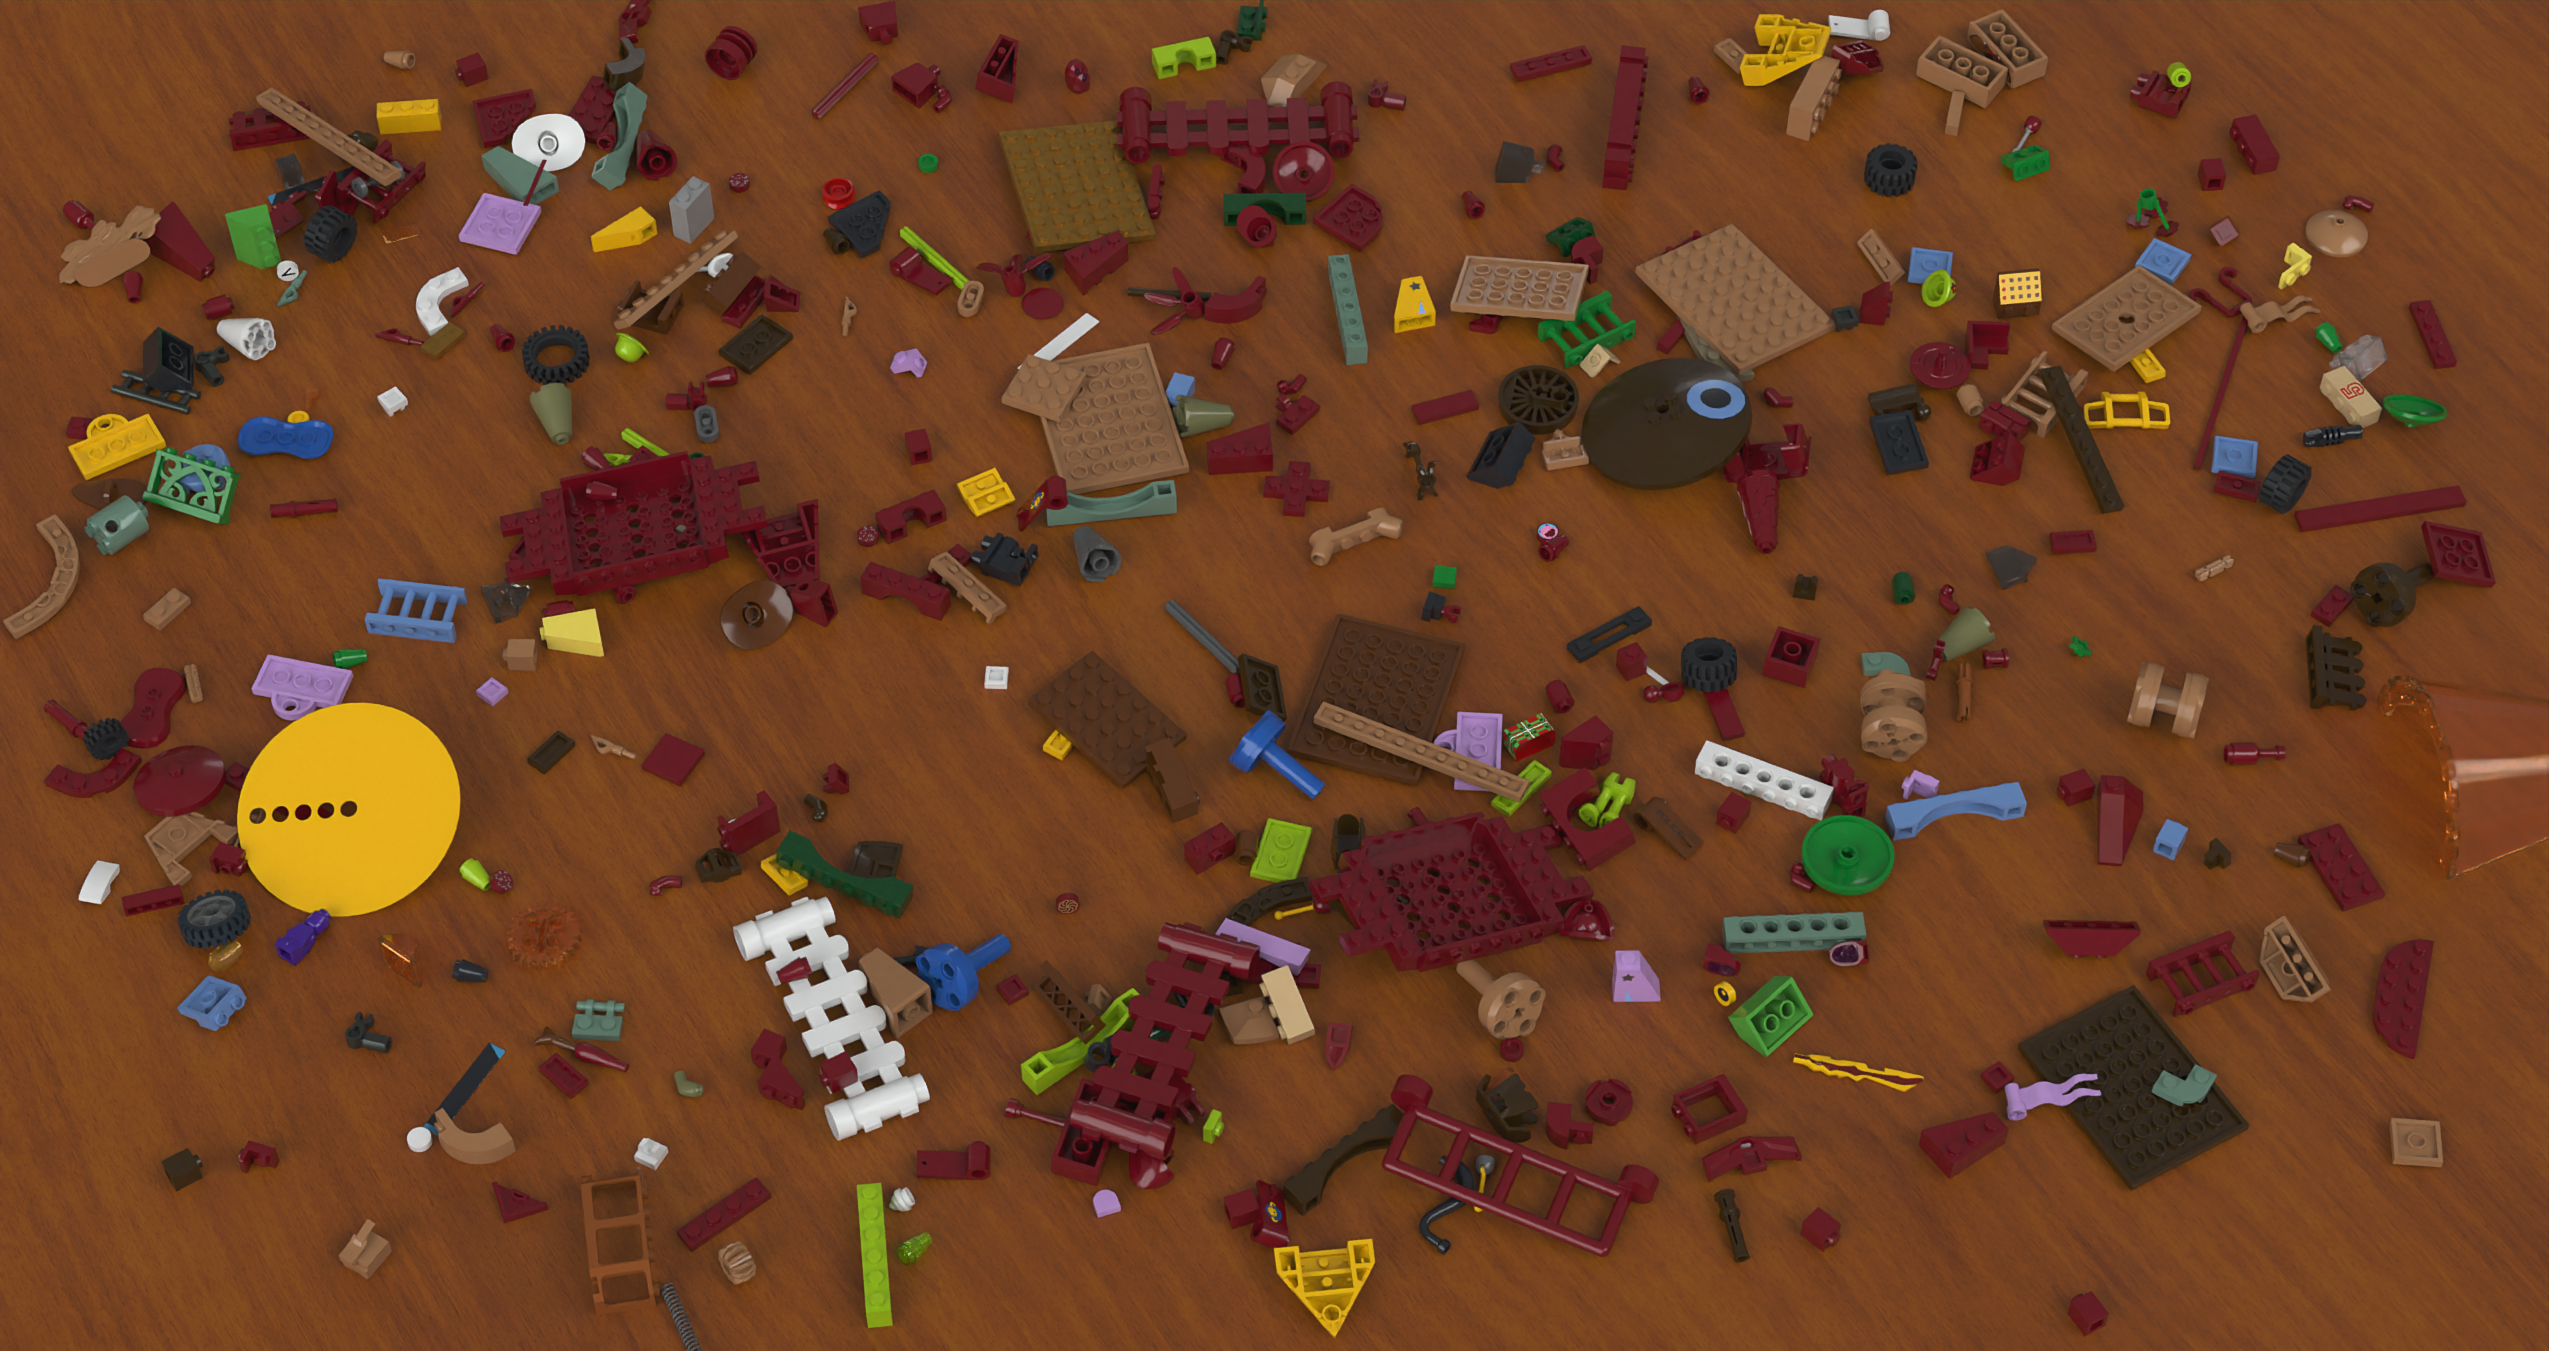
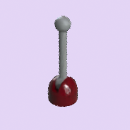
M2029 116L2024 124L2026 133L2017 148H2014L2012 152L2021 149L2029 134L2039 131L2042 126L2039 118Z

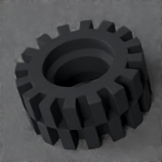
M106 718L105 722L102 719L99 720V724H92L93 728H88L86 730L88 734H84V744L95 759H111V755L115 757L122 747H127L129 735L120 721L112 718V720Z

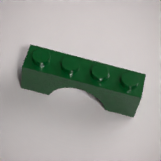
M1305 193L1223 194L1224 226H1237L1239 213L1244 208L1253 205L1261 207L1267 214L1279 217L1285 225H1306Z

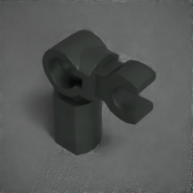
M224 346L217 347L213 352L197 353L194 358L196 369L203 373L211 386L216 387L223 384L224 377L217 369L216 363H226L230 360L229 353H225Z
M358 1012L355 1016L356 1023L348 1028L345 1033L348 1046L352 1049L364 1047L365 1049L388 1053L392 1045L391 1037L368 1032L367 1029L374 1025V1016L370 1014L367 1020H363L362 1012Z

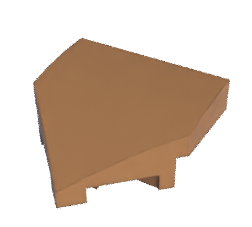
M1557 429L1554 432V436L1549 441L1543 443L1542 458L1547 471L1589 464V456L1585 451L1584 445L1581 444V437L1579 436L1569 437L1564 435L1563 431Z

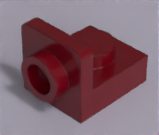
M248 1141L246 1147L242 1148L238 1155V1162L242 1172L248 1173L253 1162L261 1167L269 1166L276 1168L280 1161L275 1148L253 1141Z

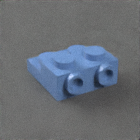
M208 975L177 1009L181 1015L197 1020L201 1027L216 1032L218 1028L228 1023L229 1017L236 1010L244 1006L247 997L239 985Z

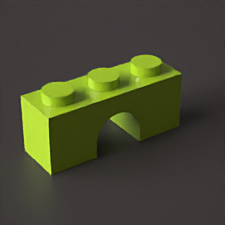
M1204 37L1152 48V64L1158 79L1178 75V64L1182 62L1192 63L1197 71L1216 67V52L1210 38Z

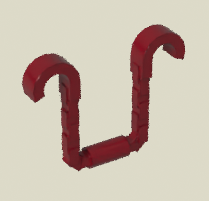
M2231 267L2222 268L2218 280L2223 286L2228 287L2244 300L2232 308V311L2212 298L2203 289L2195 288L2189 294V298L2196 302L2197 298L2195 297H2199L2205 302L2210 303L2227 317H2234L2240 314V307L2247 302L2252 304V297L2226 277L2236 278L2237 271Z

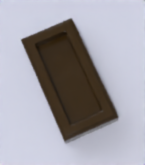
M558 730L527 758L528 764L545 775L576 746L575 741Z

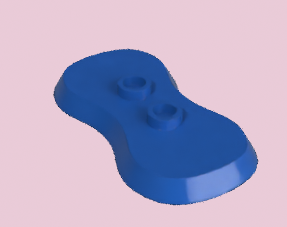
M261 416L248 420L242 426L238 436V445L241 450L254 456L287 453L302 459L313 460L322 457L331 446L334 434L333 428L328 423L320 420L287 423L272 417Z

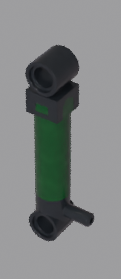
M1173 992L1179 1006L1185 1008L1188 1002L1186 997ZM1208 1003L1204 1011L1206 1015L1213 1016L1215 1012L1214 1004ZM1154 1027L1149 1038L1164 1042L1170 1039L1173 1032ZM1113 1035L1104 1038L1103 1042H1095L1090 1045L1084 1056V1065L1089 1071L1095 1072L1099 1067L1106 1066L1108 1062L1111 1067L1116 1063L1119 1056H1115L1111 1052V1039ZM1092 1054L1100 1055L1102 1060H1095Z

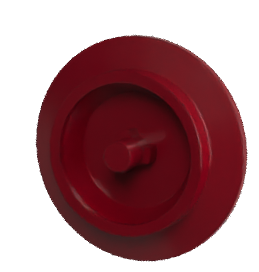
M1932 342L1920 346L1913 352L1910 358V370L1919 382L1928 387L1951 389L1963 384L1968 379L1971 373V362L1966 353L1960 348L1948 343Z

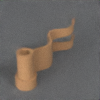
M2297 296L2283 306H2279L2275 301H2270L2256 308L2250 302L2240 307V311L2248 321V326L2253 333L2263 331L2267 323L2279 317L2292 322L2304 313L2321 312L2318 308L2303 306L2287 314L2297 304L2303 301H2313L2311 297Z

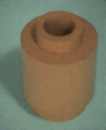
M1972 384L1960 387L1957 392V398L1964 412L1969 416L1979 415L1984 410V402L1977 387Z

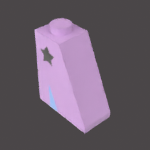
M1639 950L1615 951L1612 976L1613 1002L1660 1001L1659 978Z

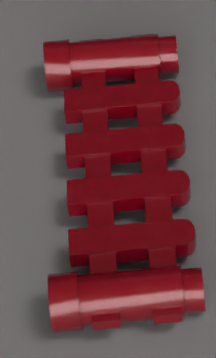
M1340 81L1330 82L1321 89V106L1307 107V98H1287V107L1267 108V99H1246V108L1227 109L1226 100H1206V109L1186 110V101L1166 102L1165 111H1152L1150 93L1141 87H1131L1124 90L1119 99L1120 112H1117V126H1122V134H1117L1118 149L1124 150L1125 157L1129 162L1141 164L1148 160L1151 148L1168 147V154L1170 156L1180 157L1188 154V147L1208 146V152L1211 155L1219 156L1228 153L1229 145L1247 144L1252 152L1265 154L1269 152V144L1290 145L1300 141L1326 143L1329 153L1333 157L1345 158L1352 153L1354 142H1359V128L1353 127V120H1357V105H1353L1350 86ZM1308 121H1324L1325 128L1309 129ZM1268 122H1288V129L1268 130ZM1228 123H1247L1248 130L1228 131ZM1207 124V131L1187 132V125ZM1167 125V133H1151V126Z
M1167 922L1164 924L1158 940V949L1169 952V955L1165 962L1154 960L1146 968V983L1153 986L1149 996L1136 995L1129 1002L1128 1016L1131 1020L1136 1021L1131 1032L1119 1030L1112 1036L1111 1052L1119 1057L1113 1068L1101 1066L1094 1073V1090L1101 1092L1098 1100L1090 1102L1079 1098L1074 1105L1070 1118V1126L1081 1129L1082 1137L1099 1142L1100 1138L1119 1143L1120 1149L1132 1153H1137L1138 1150H1141L1146 1155L1162 1160L1167 1159L1172 1149L1177 1126L1176 1123L1157 1117L1153 1119L1157 1110L1170 1114L1178 1099L1179 1088L1169 1086L1174 1074L1188 1078L1196 1061V1052L1186 1050L1191 1038L1205 1042L1213 1025V1017L1203 1013L1208 1003L1221 1007L1230 988V982L1220 979L1223 971L1230 973V976L1250 981L1256 971L1261 950L1259 945L1243 940L1238 942L1237 937L1221 933L1220 936L1202 931L1201 926L1187 922L1184 925H1174ZM1186 961L1204 965L1202 973L1185 969ZM1171 992L1190 997L1185 1008L1167 1003ZM1154 1027L1173 1032L1168 1044L1149 1038ZM1137 1062L1156 1068L1151 1079L1132 1074ZM1119 1099L1138 1104L1135 1112L1116 1108Z

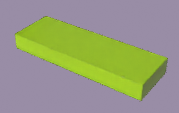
M1533 760L1518 775V777L1530 781L1529 788L1521 802L1519 803L1497 795L1491 801V806L1509 818L1552 776V771L1536 760Z

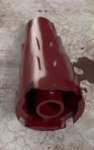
M1753 470L1752 476L1747 477L1746 472L1738 478L1736 482L1737 492L1754 545L1762 554H1770L1778 544L1777 526L1780 479L1779 477L1777 479L1775 472Z

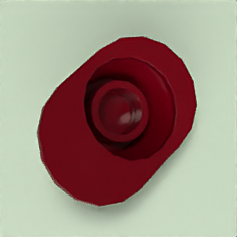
M1253 205L1244 208L1237 218V228L1240 233L1254 247L1274 246L1277 226L1273 219L1259 206Z

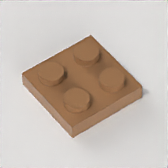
M2390 1119L2389 1127L2393 1164L2442 1167L2443 1152L2440 1121Z

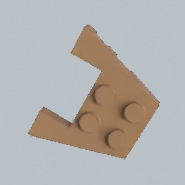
M191 812L185 815L166 817L144 837L172 886L180 884L182 887L192 878L191 872L179 864L184 857L210 835L229 845L237 840L239 835L238 826L236 825L232 827L226 825L224 821L218 819L213 821L205 818L202 814Z

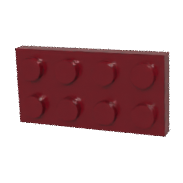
M597 76L591 77L568 115L578 122L582 128L585 142L597 144V135L616 115L613 102L617 90L610 91L603 78Z
M2340 823L2299 836L2298 843L2305 845L2306 848L2311 850L2309 860L2342 912L2384 898V890Z

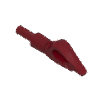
M480 282L474 289H470L465 295L456 296L453 299L452 317L463 310L477 296V292L484 286L483 282Z
M397 328L375 334L378 338L406 345L415 344L421 346L424 341L412 339V336L402 335Z

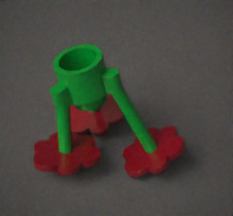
M2147 188L2142 190L2139 195L2140 199L2136 201L2137 213L2129 215L2126 224L2136 229L2148 227L2150 218L2145 217L2141 213L2142 207H2144L2146 215L2153 218L2160 216L2163 225L2158 227L2159 230L2156 231L2157 236L2163 235L2168 237L2173 235L2178 230L2179 224L2174 221L2167 222L2164 216L2168 211L2166 208L2168 206L2167 201L2157 197L2154 189Z

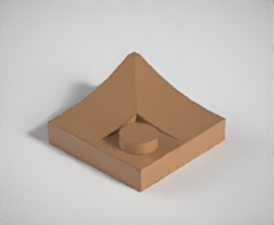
M1264 996L1219 1008V1016L1234 1044H1255L1279 1039V1032Z

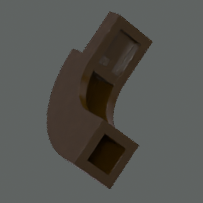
M629 38L620 39L619 57L622 61L605 63L603 81L610 91L619 90L628 82L636 85L643 77L645 51L643 48H636Z

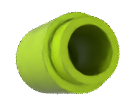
M2175 62L2168 67L2167 76L2173 85L2184 87L2190 82L2191 73L2183 63Z

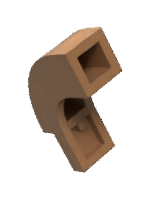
M443 1108L434 1112L437 1121L434 1123V1126L439 1133L438 1137L441 1147L447 1154L459 1161L469 1164H488L504 1159L516 1152L513 1139L501 1122L484 1132L467 1133L455 1126Z

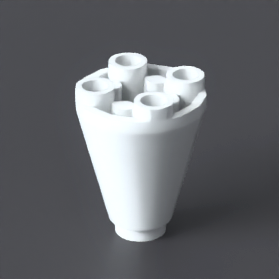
M262 318L221 320L217 326V333L249 359L258 360L263 358L276 346L274 329L269 320Z

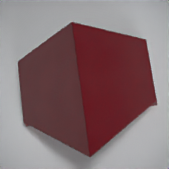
M769 275L765 279L764 290L767 312H798L801 292L789 288L772 275Z

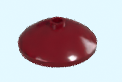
M1300 141L1290 144L1279 153L1275 160L1273 168L1274 180L1282 193H1305L1306 202L1316 200L1323 196L1332 185L1334 179L1333 160L1329 153L1316 143ZM1306 172L1308 176L1306 178H1302L1300 176L1301 173Z

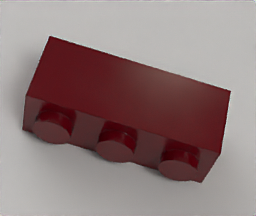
M2257 115L2233 119L2232 127L2229 129L2230 137L2235 141L2239 153L2243 155L2246 165L2251 169L2253 175L2276 171L2280 155Z

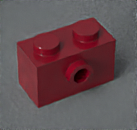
M1222 822L1184 843V860L1197 875L1235 853V836Z

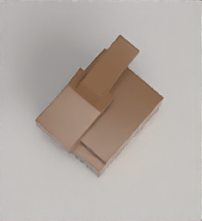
M367 1219L357 1235L353 1234L350 1242L338 1255L345 1267L353 1269V1271L366 1279L373 1275L392 1252L389 1241L372 1232L376 1223Z

